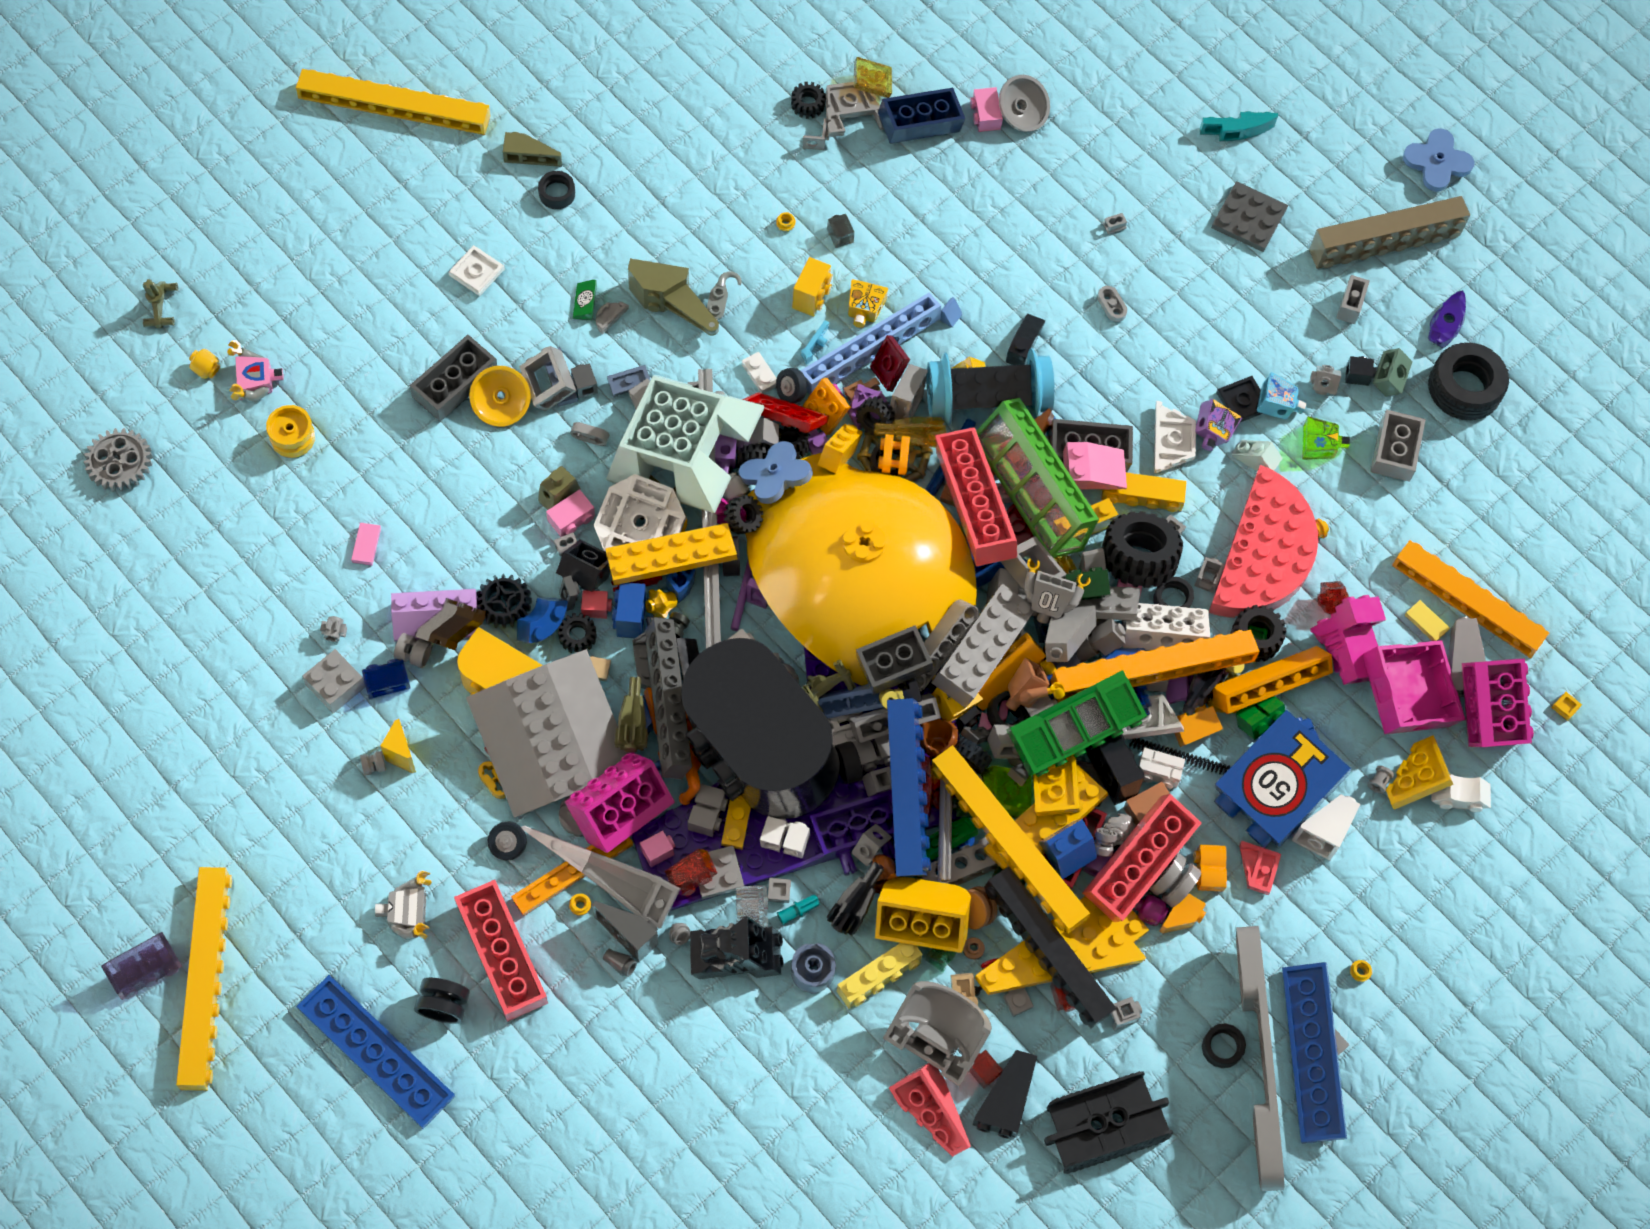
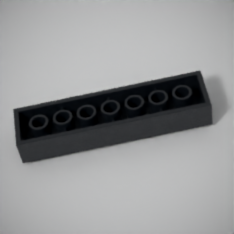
M1044 645L1043 651L1046 654V648ZM1075 652L1068 662L1052 663L1058 669L1060 667H1074L1077 664L1083 663V661L1078 659L1077 652ZM1080 704L1076 706L1075 709L1082 721L1094 722L1099 719L1100 713L1093 705ZM1107 721L1100 731L1089 734L1090 738L1110 728ZM1123 733L1115 738H1112L1111 735L1104 738L1105 743L1095 748L1092 745L1085 748L1088 758L1114 805L1138 795L1144 779V772L1140 766H1137L1132 750L1127 748Z

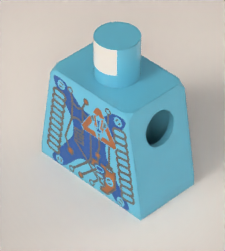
M1271 372L1262 383L1257 412L1287 419L1293 411L1302 414L1306 403L1297 399L1299 391L1297 386Z

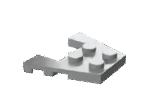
M862 81L827 85L825 94L828 137L844 135L846 130L841 119L865 115H874L879 129L884 130L878 115L880 105L876 101L875 95Z

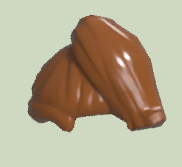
M877 854L872 859L873 863L876 862L884 867L883 873L874 886L875 893L878 894L881 893L886 881L898 878L896 876L894 860L884 854Z

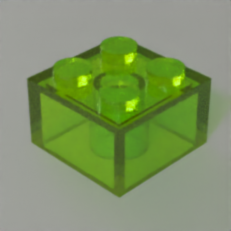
M994 765L987 768L981 774L982 782L1012 818H1018L1031 806V776L1028 777L1025 784L1021 787L1007 775L1011 768Z

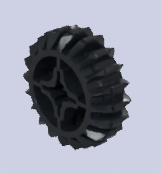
M503 573L499 579L494 575L493 581L487 578V585L481 584V591H477V609L486 611L484 619H486L488 625L494 622L495 628L499 624H502L504 629L506 624H510L513 628L514 622H517V619L526 617L528 615L527 612L531 611V605H529L532 604L531 591L527 589L526 583L521 582L520 578L514 580L512 574L509 578H506ZM497 591V594L488 601L489 597ZM501 596H502L503 599L506 601L507 607H506L505 604L502 602ZM520 601L519 605L513 611H511L512 606L516 605L517 602Z

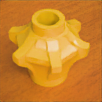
M660 589L648 591L649 599L645 602L646 611L652 613L653 617L666 619L668 612L677 606L675 594L673 592L665 593Z

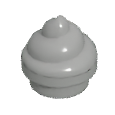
M684 923L672 924L669 930V939L677 945L687 943L690 939L689 927Z

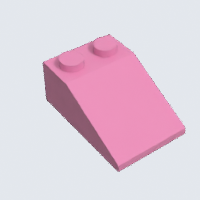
M1067 442L1063 450L1064 466L1080 490L1127 489L1124 450L1089 442Z

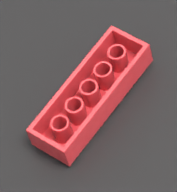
M1171 794L1161 796L1082 894L1113 922L1123 921L1201 825V822Z
M496 880L455 896L457 908L507 1022L548 1004L545 991Z

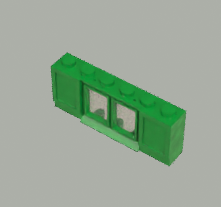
M1122 670L1006 729L1029 776L1036 774L1039 777L1049 772L1048 767L1054 764L1056 767H1059L1068 762L1067 757L1074 755L1076 758L1086 753V747L1092 745L1095 748L1105 743L1104 738L1110 735L1112 738H1115L1124 733L1123 728L1130 726L1132 729L1142 724L1141 719L1145 718L1147 714L1129 679Z

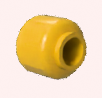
M207 349L195 350L189 357L191 361L190 369L203 379L214 377L220 369L219 358Z

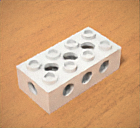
M1139 603L1137 620H1122V626L1126 631L1123 648L1155 650L1161 646L1166 648L1180 642L1190 643L1199 638H1210L1209 614L1206 609Z

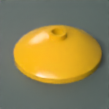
M492 366L476 376L470 388L469 398L474 413L483 422L492 426L503 427L516 423L525 415L530 405L531 393L526 379L517 370L508 366ZM499 392L505 393L504 399L498 397Z

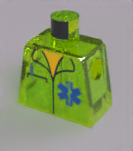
M1313 417L1306 418L1303 425V460L1335 458L1338 448H1349L1350 437L1339 436L1338 424Z

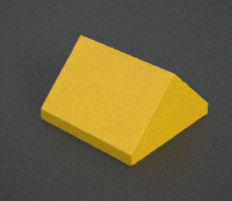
M396 719L380 747L385 761L410 773L416 772L401 722L400 719Z

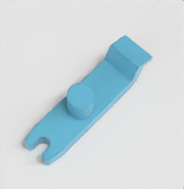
M826 320L819 327L807 346L801 350V356L805 360L806 365L813 361L812 351L816 345L825 347L828 341L823 337L829 328V322Z

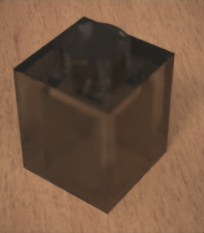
M846 213L834 215L828 219L827 231L835 248L854 243L855 232Z

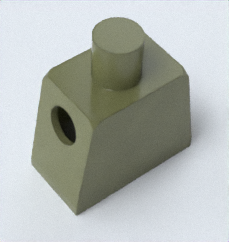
M560 466L541 482L538 501L549 510L579 489L581 490L577 480L563 466Z

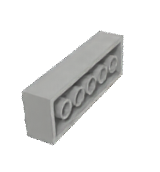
M1002 583L988 600L976 621L958 643L931 683L966 708L976 697L1033 614L1032 605Z

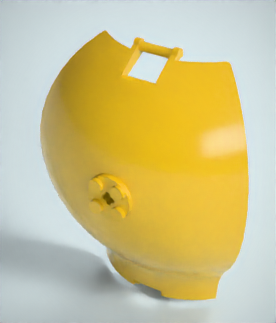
M818 453L800 459L807 461L813 471L812 478L807 483L795 486L793 489L789 487L787 490H784L782 497L774 503L764 504L760 501L757 503L762 507L760 511H763V515H761L763 521L759 522L761 525L759 528H756L757 530L745 533L747 555L753 577L760 592L786 629L807 650L836 672L838 671L833 663L841 660L844 667L850 670L853 682L862 686L868 684L858 662L856 649L914 625L919 629L926 624L930 635L956 600L962 599L976 607L977 593L974 563L969 546L958 523L939 500L928 491L899 476L859 470L846 463L835 474L817 465L822 454ZM755 489L748 494V496L754 497L753 500L757 499Z

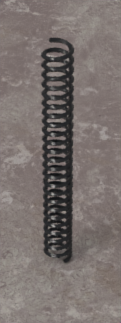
M1133 738L1131 743H1129V747L1133 744V748L1135 749L1137 746V750L1142 745L1141 751L1146 746L1148 749L1150 747V749L1158 750L1162 753L1173 756L1175 754L1176 757L1179 755L1182 758L1183 756V759L1186 760L1187 758V765L1190 759V766L1195 761L1194 767H1197L1199 762V769L1203 764L1202 769L1204 770L1207 765V771H1209L1211 766V773L1215 768L1216 774L1220 767L1219 775H1221L1223 768L1224 775L1230 769V765L1226 767V764L1222 766V763L1218 764L1217 761L1214 763L1213 760L1210 762L1205 757L1202 759L1201 756L1198 758L1197 755L1194 756L1193 754L1189 756V752L1185 755V751L1181 754V750L1178 752L1177 749L1173 751V748L1169 750L1168 746L1166 748L1164 745L1161 747L1160 744H1153L1152 741L1149 743L1147 740L1144 743V739L1140 742V738L1137 741L1136 738Z

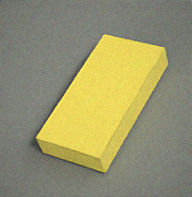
M1421 600L1405 613V616L1432 641H1438L1450 630V627Z

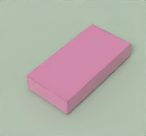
M360 523L351 559L352 563L373 566L381 532L380 525Z

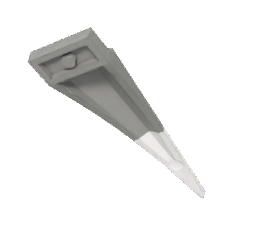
M527 826L521 827L526 833L599 885L635 915L643 917L646 921H652L659 929L662 928L681 888L663 880L659 876Z

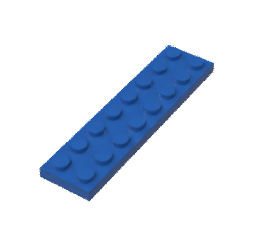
M1321 962L1282 967L1301 1143L1347 1139L1327 963Z
M330 975L296 1006L422 1129L456 1097L447 1086Z

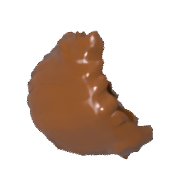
M938 718L921 724L924 739L920 740V745L924 749L925 754L936 758L952 745L955 747L958 741V729H956L957 727L954 723Z

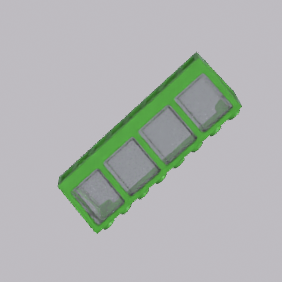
M1016 398L1003 401L976 431L988 464L1033 535L1037 537L1053 558L1083 551L1099 518L1022 400Z

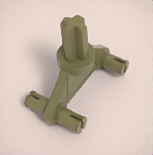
M147 279L146 282H143V288L146 291V299L152 304L154 318H144L143 326H155L156 328L168 325L174 326V317L162 318L164 294L167 291H178V283L160 281L158 284H155L151 279Z
M841 660L833 663L838 673L828 677L823 675L813 677L810 675L807 677L806 685L802 687L822 712L823 710L818 703V698L839 682L844 681L849 691L856 688L851 678L850 670L844 667Z

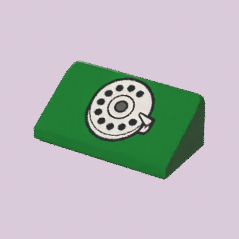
M597 280L577 283L573 319L593 320Z

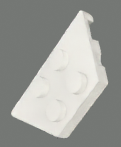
M1156 401L1154 473H1159L1192 461L1196 453V420L1182 415L1181 412L1174 408L1173 410L1168 409L1160 401Z
M1163 694L1138 698L1147 716L1141 719L1142 724L1132 729L1130 726L1122 729L1125 740L1184 732L1181 722Z

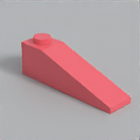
M927 1063L889 1087L899 1106L905 1112L909 1111L917 1119L916 1123L918 1125L924 1126L932 1133L933 1139L952 1157L971 1147L946 1081L938 1068Z

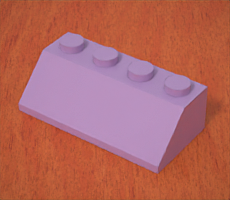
M476 589L391 593L394 642L398 641L402 633L415 636L417 628L441 610L446 598L472 606L474 610L478 606ZM474 630L473 632H471V633H470L468 636H466L465 638H470V637L473 635V633L475 632V630Z

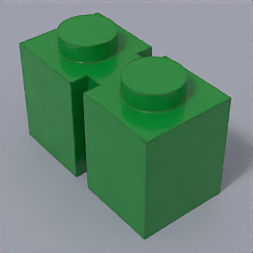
M1275 696L1255 703L1260 708L1259 710L1255 706L1250 705L1235 713L1238 728L1253 740L1263 735L1285 712L1284 703Z

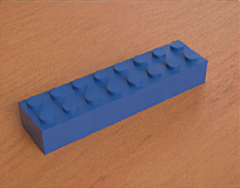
M913 698L887 700L896 876H927V871H931L930 858L926 857V849L930 848L929 836L925 835V827H928V814L924 813V805H927V793L923 791L922 785L926 783V773L921 767V762H925V752L920 747V740L924 739L923 727L919 725V718H922V706Z

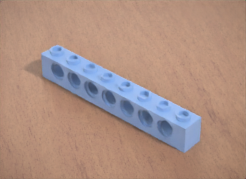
M929 292L800 370L806 378L807 392L811 395L823 378H828L832 384H835L873 361L887 335L893 336L898 344H901L940 320V303Z

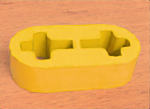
M483 762L478 768L481 781L495 798H506L504 791H497L495 783L498 782L500 786L501 784L492 762ZM484 769H492V779L488 774L484 773Z

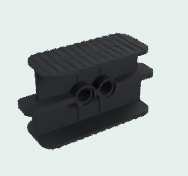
M1144 1071L1131 1073L1103 1084L1085 1088L1066 1096L1064 1095L1054 1099L1047 1105L1046 1109L1051 1114L1057 1133L1047 1136L1044 1142L1046 1146L1056 1144L1064 1166V1174H1070L1071 1172L1089 1168L1090 1166L1158 1145L1172 1136L1173 1131L1169 1130L1162 1112V1108L1168 1106L1169 1100L1165 1097L1152 1101L1143 1078L1145 1075ZM1117 1113L1121 1115L1123 1122H1115L1112 1119V1114ZM1091 1121H1099L1102 1129H1094L1091 1126Z

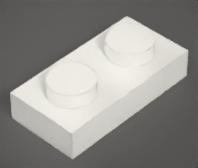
M759 352L742 360V366L760 393L764 394L776 388L777 378Z

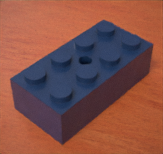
M953 87L882 99L878 110V115L890 144L957 133L961 131L966 119Z

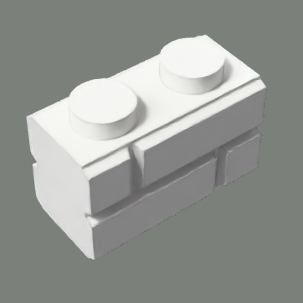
M1144 748L1138 765L1144 772L1143 782H1163L1168 789L1177 788L1185 759Z

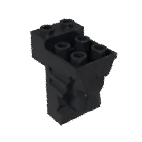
M748 916L743 917L736 924L729 923L728 927L719 926L717 929L706 931L701 929L690 931L691 975L698 979L750 973L756 978L781 975V968L784 964L781 955L782 935L774 927L764 928Z

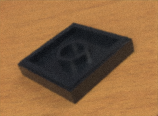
M1253 376L1217 389L1216 393L1222 404L1242 417L1240 422L1263 414L1257 412L1261 390Z

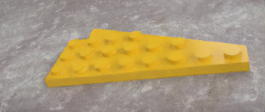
M1084 896L1080 899V902L1089 911L1090 915L1085 922L1072 932L1067 934L1065 930H1059L1054 923L1055 918L1051 920L1052 924L1090 973L1142 963L1146 959V956L1136 946L1135 942L1147 934L1149 929L1133 910L1123 921L1113 922ZM1022 941L975 976L976 981L988 995L1053 982L1048 971L1043 970L1039 965V960L1035 954L1027 949L1025 941Z

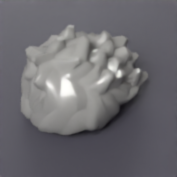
M1117 814L1119 817H1111L1108 819V823L1104 824L1103 828L1117 833L1116 842L1113 843L1115 849L1122 845L1136 827L1133 823L1134 819L1128 814Z

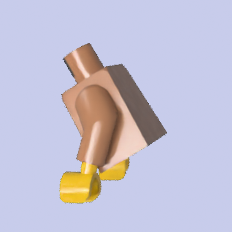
M1025 657L1008 683L1007 687L1011 697L1006 702V706L1013 711H1016L1020 705L1031 708L1038 698L1048 697V694L1052 693L1056 699L1063 698L1065 693L1061 683L1055 682L1048 688L1050 684L1046 675H1051L1056 670L1054 664L1044 660L1039 665Z

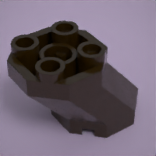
M446 598L441 610L417 628L415 637L456 651L458 643L483 624L486 611L477 608L473 610L472 606Z

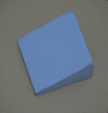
M954 297L950 298L941 310L940 321L950 327H953L962 316V311Z

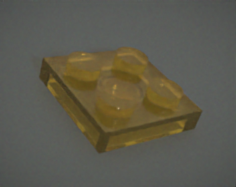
M856 57L854 61V88L890 98L892 94V67Z

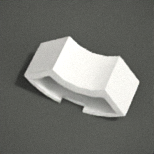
M1450 774L1454 785L1431 794V801L1440 805L1442 809L1456 808L1469 809L1471 812H1481L1482 809L1491 808L1490 783L1481 777L1463 778Z

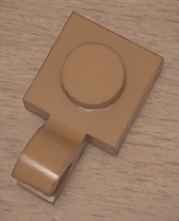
M876 377L866 383L859 380L843 388L850 402L858 384L876 391L881 390L878 386L880 382Z

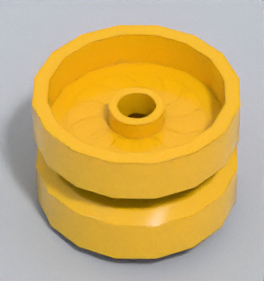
M284 405L275 409L269 415L266 422V431L274 451L278 454L294 458L306 454L313 447L315 431L309 414L303 408L295 405Z

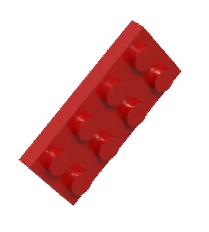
M760 392L742 399L763 405L765 407L761 414L763 418L779 421L783 426L796 427L801 432L809 433L828 423L829 415Z

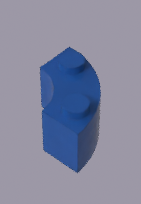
M696 568L671 573L666 577V588L669 592L675 594L678 603L690 593L695 581Z
M537 598L532 612L524 618L517 619V640L525 643H536L552 635L560 626L565 616L568 601L558 598Z

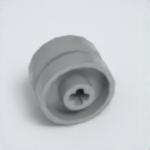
M1179 852L1149 888L1155 895L1163 893L1162 900L1171 908L1179 904L1189 894L1201 876V870L1192 863L1185 865L1186 858Z

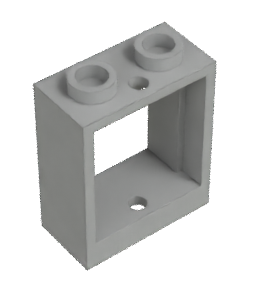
M552 346L545 347L540 353L528 358L525 363L519 366L523 377L529 385L531 399L536 408L547 411L577 391L562 351ZM551 361L559 382L542 393L534 372Z
M912 364L908 365L892 395L890 406L893 407L892 411L895 412V420L892 425L907 429L923 399L928 370Z
M1036 536L1017 545V558L1000 561L1023 590L1026 573L1029 572L1026 562L1022 559L1026 556H1029L1036 566L1039 560L1041 572L1064 578L1066 575Z

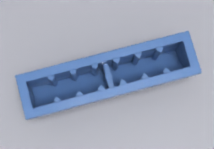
M869 684L856 686L851 691L847 688L827 692L818 698V703L827 719L884 707L879 701L880 693L873 695Z

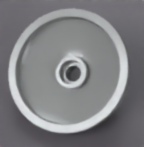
M1016 75L1003 84L999 94V107L1002 116L1011 127L1018 131L1031 132L1042 127L1047 121L1050 113V100L1046 89L1037 79L1029 75Z

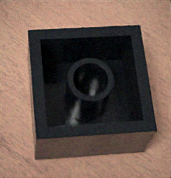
M581 539L563 552L556 574L562 576V578L571 576L573 582L576 581L582 589L591 592L605 582L611 573L606 552Z

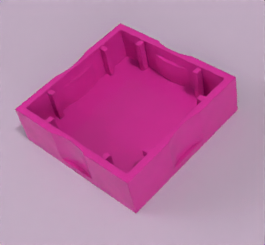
M1442 640L1419 642L1414 645L1377 646L1362 654L1385 735L1448 728L1465 720L1460 699L1452 681L1450 665Z

